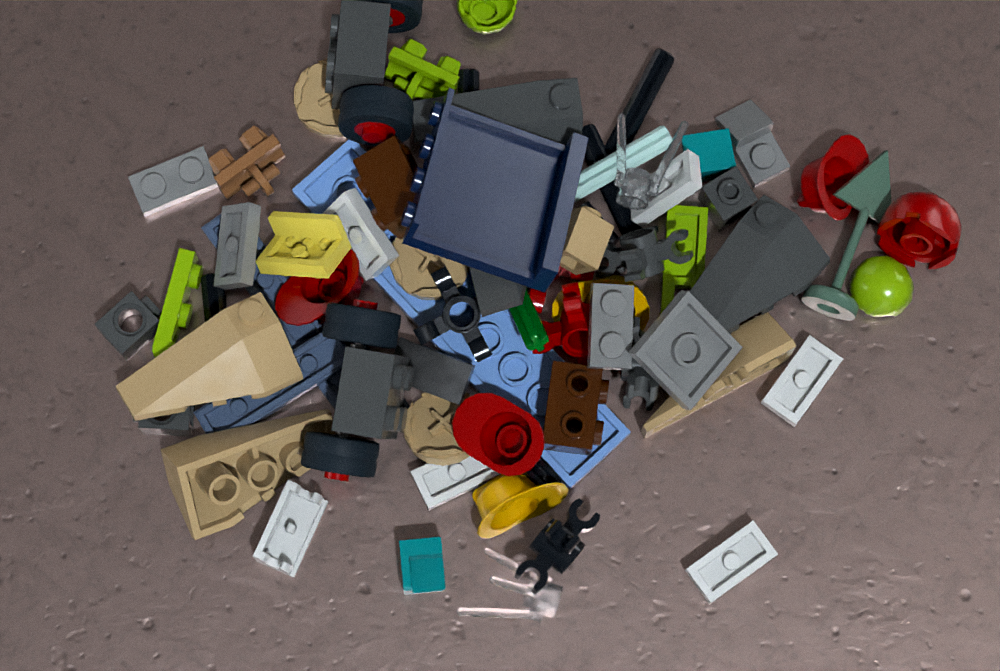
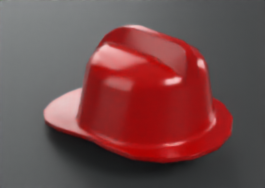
M851 134L840 136L833 142L824 156L809 162L804 167L801 173V192L796 200L800 207H809L816 213L828 214L836 221L843 220L849 215L852 206L832 194L869 164L866 148L859 138Z
M350 249L329 279L291 276L282 285L276 296L275 309L278 317L287 324L300 326L310 324L325 315L328 303L352 306L353 299H359L364 282L359 274V259L356 253Z
M492 393L474 394L466 398L456 409L452 423L453 435L458 446L469 456L495 472L506 476L522 475L531 470L540 460L544 450V432L540 422L527 411L507 399Z

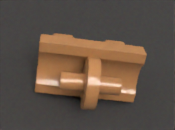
M252 126L239 138L242 146L247 151L246 154L235 161L225 148L219 150L208 159L215 174L214 179L227 200L241 189L247 197L258 189H261L267 197L274 193L269 181L280 174L275 165L286 156L274 134L268 137L257 126Z

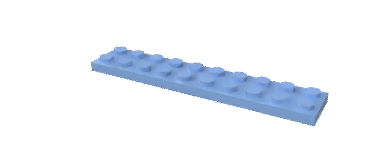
M348 139L292 189V194L310 213L323 214L344 191L356 188L371 211L375 206L371 198L367 199L359 189L355 181V177L359 176V173L353 162L354 159L366 153V151L359 143ZM388 229L384 231L390 242L393 243L396 236ZM390 265L380 275L373 278L374 282L417 327L442 315L445 305L443 298L440 300H421L407 294L396 283ZM469 272L465 283L458 291L460 295L473 299L476 297L471 272ZM465 302L454 304L449 312L450 320L456 326H466L473 318L471 306ZM509 309L484 317L481 315L477 327L492 355L480 362H477L462 333L449 330L430 340L441 353L475 365L469 383L478 393H492L507 399L530 413L540 422L542 430H544L553 361H565L553 349L542 354H533L532 351H529L524 345ZM598 404L596 420L604 421L601 446L593 445L590 456L543 450L540 459L555 471L569 490L631 433L606 405Z

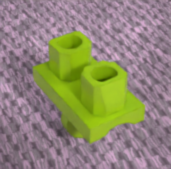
M408 39L401 48L395 46L392 48L388 56L389 63L384 78L394 82V88L405 92L413 101H416L417 98L423 100L445 96L449 88L455 89L454 94L456 93L460 78L458 76L461 66L460 61L449 56H442L437 65L424 60L427 49L423 44L413 39Z

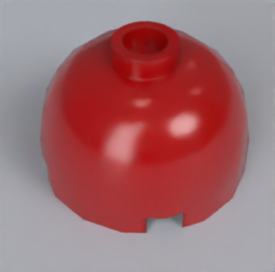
M910 192L899 196L886 208L881 218L877 235L879 234L881 237L879 241L881 249L889 257H893L900 263L910 267H915L914 260L922 263H929L928 269H938L948 266L955 259L959 248L962 225L955 208L945 199L931 192Z

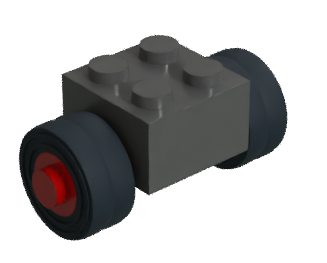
M341 0L340 14H332L325 93L333 94L332 109H340L338 127L340 133L347 139L370 146H377L393 135L401 142L409 139L413 126V100L400 90L383 86L388 33L407 32L419 25L422 18L423 0Z
M353 299L352 306L328 303L326 308V320L322 332L323 337L351 343L350 347H345L331 430L336 431V433L329 434L310 431L305 435L301 465L306 468L325 471L324 478L349 481V476L374 477L380 450L379 443L351 437V434L377 439H397L398 432H403L406 426L407 408L402 407L404 392L410 391L413 384L414 367L409 366L410 357L365 350L366 346L364 345L392 349L396 348L398 342L401 315L377 310L378 303Z

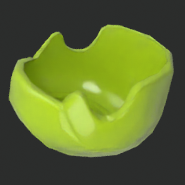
M456 0L457 12L466 27L483 35L498 33L512 22L517 5V0Z
M873 256L863 260L852 272L849 285L851 296L858 303L859 309L872 317L898 316L911 303L914 283L907 267L893 257Z

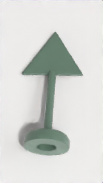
M884 150L832 194L858 210L859 214L832 286L810 285L804 291L801 299L806 306L826 316L846 321L856 318L859 309L858 303L850 295L842 292L841 288L868 217L880 224L886 208L891 204L888 150Z

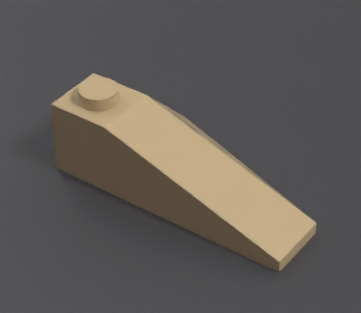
M259 292L217 313L116 385V390L133 419L137 421L185 412L188 406L212 402L214 407L227 404L226 399L251 395L252 399L267 397L303 380V374L279 319L263 294Z
M768 312L759 316L754 315L739 324V329L730 334L743 348L691 410L683 409L670 396L643 424L640 431L644 439L787 362L797 347L795 342Z
M324 409L198 435L160 449L169 486L192 538L197 540L234 526L245 518L243 513L261 500L266 502L275 496L274 490L293 476L300 477L310 470V468L301 465L305 435L310 431L335 434V431H331L333 424L331 411Z

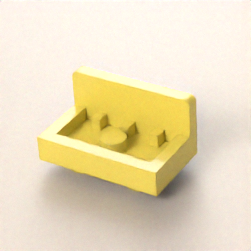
M273 211L269 215L268 220L275 236L255 262L261 274L329 279L352 247L338 215Z

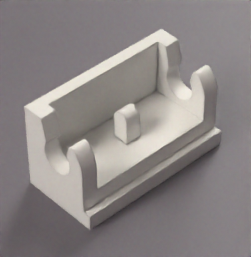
M287 480L253 554L254 559L261 564L294 578L329 502L324 500L322 495L316 492H309L301 488L299 484Z

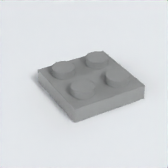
M681 290L628 353L683 409L691 410L743 347L689 291Z

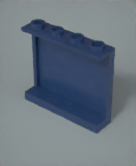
M449 88L442 103L435 100L428 117L427 124L433 126L431 135L426 133L419 150L418 157L424 159L422 168H416L411 180L409 191L414 192L415 197L413 202H407L401 217L400 225L406 227L402 244L545 293L559 271L589 137L573 132L566 145L554 142L451 105L455 89Z

